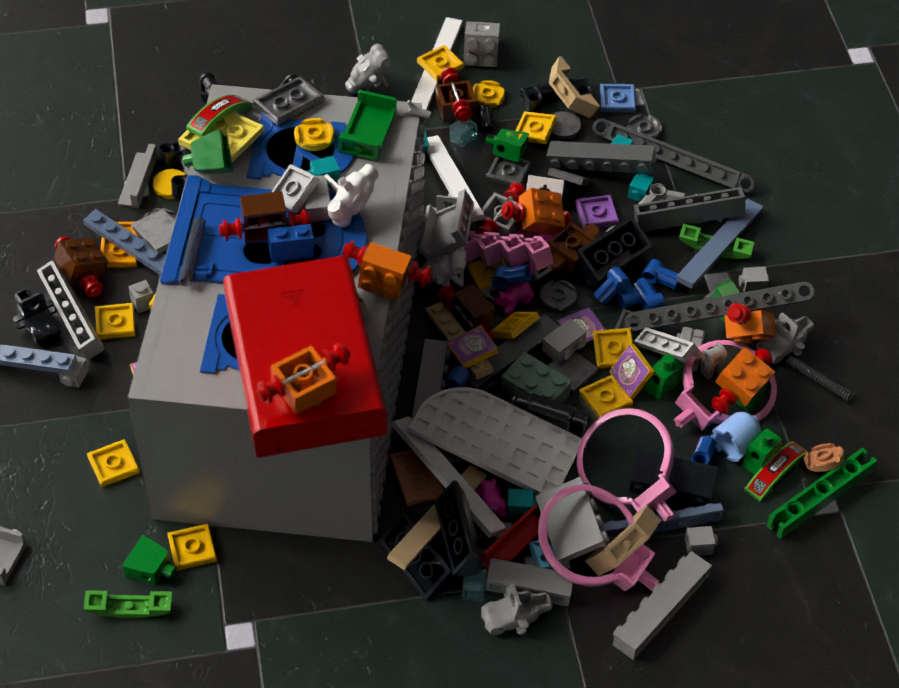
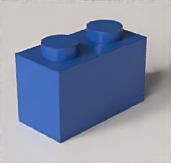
M311 225L268 229V246L271 262L314 257V238Z

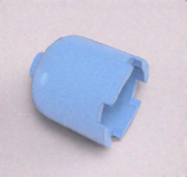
M736 412L712 431L711 437L717 442L716 449L719 452L723 450L728 455L726 457L728 460L738 462L746 454L750 443L762 433L759 420L755 416L746 412Z

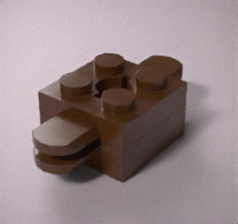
M570 222L548 240L547 244L550 246L554 262L550 265L552 270L548 274L555 276L565 269L574 276L579 271L576 251L598 238L599 228L588 224L581 229Z

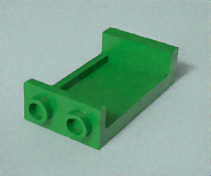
M359 90L358 100L345 132H341L339 135L338 152L377 161L397 113V98Z

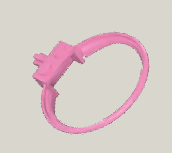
M730 340L711 341L698 347L702 352L717 343H721L722 345L735 346V348L741 350L746 347L755 355V350ZM691 356L683 369L684 391L681 392L675 402L683 412L674 418L677 427L682 428L692 420L703 431L712 423L720 425L730 415L722 413L720 416L718 410L711 414L691 393L694 388L692 367L696 357ZM774 374L769 380L771 383V395L767 405L759 413L753 415L759 421L769 414L776 401L777 384Z
M618 409L601 416L587 429L581 439L577 452L579 477H581L584 484L588 482L591 485L583 469V451L589 438L601 424L626 414L645 418L658 429L664 441V459L660 471L663 473L658 475L660 480L636 499H628L627 497L616 498L626 507H634L637 512L645 505H648L652 511L656 510L664 522L670 521L675 514L665 501L677 491L669 482L674 463V447L668 430L655 416L639 409ZM592 492L591 495L598 501L618 507L609 498Z
M591 485L570 486L560 490L549 499L540 515L538 537L546 560L558 574L578 585L598 587L614 583L623 591L634 586L637 580L651 591L658 584L659 580L645 570L655 553L644 544L616 567L611 574L605 576L586 577L566 569L554 556L547 538V521L551 510L560 499L578 491H591L613 501L621 509L629 525L634 522L631 519L633 515L614 495L604 489Z

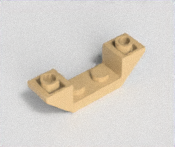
M562 56L558 57L551 68L549 84L568 109L592 118L600 105L591 94L581 96L566 77L571 68Z
M645 505L631 518L634 522L604 549L601 547L596 549L584 560L598 576L618 567L650 538L661 520L648 505Z

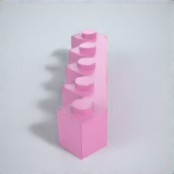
M469 231L467 245L464 246L466 263L478 257L487 266L503 259L506 260L510 267H517L529 261L537 271L554 263L550 246L541 236L524 238V235L518 234L500 236L499 233L485 232L483 235L475 234V231Z

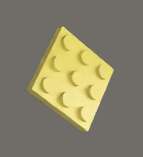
M232 112L215 123L214 131L221 130L228 135L233 163L264 132V125ZM187 130L178 138L179 145L191 150V142L201 137Z

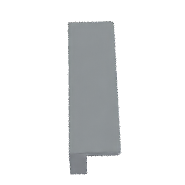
M148 144L145 153H136L118 201L119 206L140 207L157 159L156 144Z
M647 327L634 341L639 347L663 355H672L674 359L687 362L691 356L702 360L705 358L695 343Z
M491 559L485 590L505 594L507 592L506 587L514 583L517 592L530 591L533 594L546 592L551 597L553 604L569 605L573 582L565 579L555 570Z

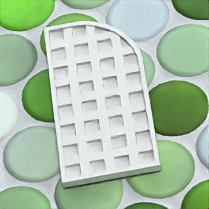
M466 387L450 388L430 396L420 406L407 430L523 489L533 490L535 495L563 483L577 455L582 439L486 391Z

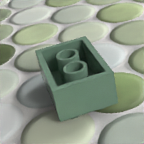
M526 352L511 365L501 378V390L513 397L517 387L521 388L523 392L535 393L563 403L571 394V379ZM540 414V415H542L543 417H545V418H547V419L550 418L549 416Z

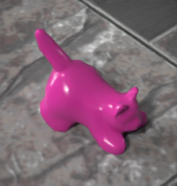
M531 265L529 268L531 270L532 275L534 266ZM529 282L508 285L503 292L498 291L499 295L495 298L493 304L503 306L505 308L504 313L509 315L513 312L519 301L524 304L529 303L534 296V292Z
M496 479L482 480L481 488H478L476 493L495 515H498L501 519L505 518L508 515L506 503L500 497L501 490L500 487L496 486Z

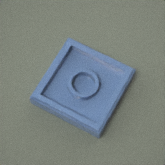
M600 84L601 112L635 113L634 84Z

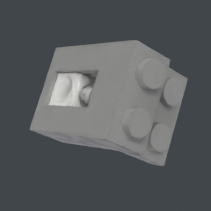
M466 22L464 65L497 67L500 23Z

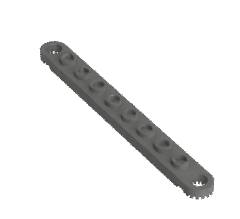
M598 119L593 125V131L598 136L613 141L616 135L619 134L633 140V145L655 146L657 159L731 188L741 187L744 193L753 191L756 186L755 179L750 175L606 119ZM600 123L606 124V129L604 132L598 131V125ZM744 179L751 181V186L747 189L742 187Z
M799 282L631 312L625 317V327L631 328L632 332L644 330L645 327L656 329L723 317L727 315L728 308L735 303L746 305L750 311H757L807 302L813 297L814 288L808 282ZM806 287L810 293L808 296L803 297L799 294V289ZM636 317L640 323L638 326L632 327L629 325V319Z

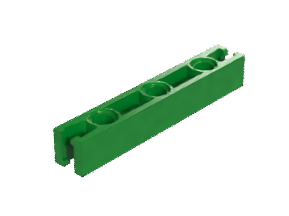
M862 447L844 460L841 465L826 473L769 515L766 526L773 530L775 528L774 524L783 521L785 524L780 522L777 536L782 539L874 471L877 460L872 457L870 462L861 465L868 454Z

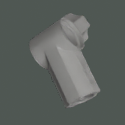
M653 184L648 194L638 204L684 197L685 193L666 190L662 184Z

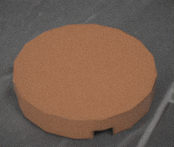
M832 443L817 445L811 449L812 452L809 454L807 452L804 456L807 469L815 472L832 470L841 465L845 459L842 447H835V444Z

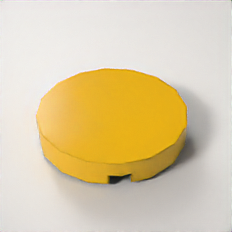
M484 80L472 87L477 100V106L479 107L482 105H488L490 108L498 107L505 99V90L497 82Z
M320 118L305 119L299 126L295 127L294 131L296 144L310 151L323 150L333 143L335 136L333 126L330 123H325V120Z
M167 169L158 173L153 180L155 193L158 196H163L164 199H175L172 197L171 179L177 175H185L184 172L176 169Z

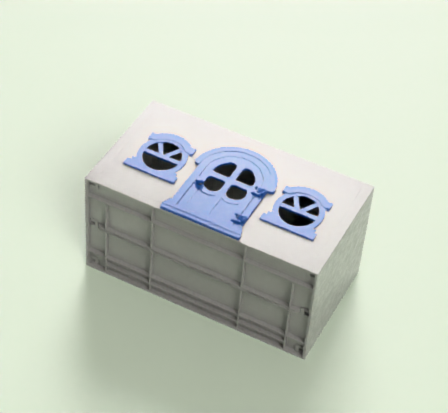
M212 84L207 104L225 95H237L253 103L254 99L272 90ZM323 94L325 96L324 102L280 125H276L254 105L242 114L234 111L238 115L264 125V132L232 163L233 172L204 175L195 171L193 166L189 167L128 395L153 520L202 525L208 523L211 526L372 542L373 534H377V520L381 513L380 500L383 499V483L386 481L385 468L388 466V450L391 448L390 436L394 429L392 427L393 417L396 416L395 404L396 401L398 402V386L401 384L400 372L403 370L404 359L402 358L406 351V344L403 343L408 338V329L406 328L410 325L411 316L408 313L412 311V296L415 293V285L412 284L416 281L408 283L409 276H407L398 301L387 299L357 287L361 266L357 264V260L352 258L349 260L358 296L363 299L367 307L365 325L387 410V434L374 438L257 458L237 359L228 354L222 344L224 329L230 323L223 279L230 274L284 266L285 264L284 261L271 262L270 264H256L248 261L243 252L245 247L253 242L245 243L243 232V239H239L235 235L230 236L229 241H225L224 237H220L219 225L222 224V220H226L228 223H235L236 218H240L241 221L240 196L272 192L290 164L307 172L310 170V161L334 156L340 168V178L342 176L346 178L351 173L358 172L366 164L373 165L377 169L379 177L373 184L374 191L365 203L366 208L352 216L350 225L341 228L335 225L332 220L311 222L312 234L321 235L320 237L313 236L314 247L321 250V255L315 260L343 256L342 251L345 244H349L352 240L355 241V246L362 248L364 245L369 247L370 242L408 254L411 256L409 267L412 268L414 262L418 263L419 267V257L417 256L420 252L418 245L422 232L421 228L424 223V217H421L424 212V205H421L424 201V192H421L424 189V179H421L424 177V166L421 165L424 164L425 153H421V151H424L425 139L421 138L425 134V126L422 125L425 118L417 115L399 117V113L410 110L407 102L397 101V113L377 161L338 152L339 135L341 132H345L358 97ZM413 103L422 109V103ZM305 119H323L325 123H330L333 126L335 133L334 141L323 150L310 151L303 149L296 144L294 139L295 127L299 126ZM330 186L328 191L331 201L337 193ZM301 209L299 210V212H298L297 214H295V213H293V214H294V215L300 214V213H301ZM201 217L206 220V225L192 283L186 287L179 282L193 221L195 218ZM261 240V241H254V242L268 243V240Z

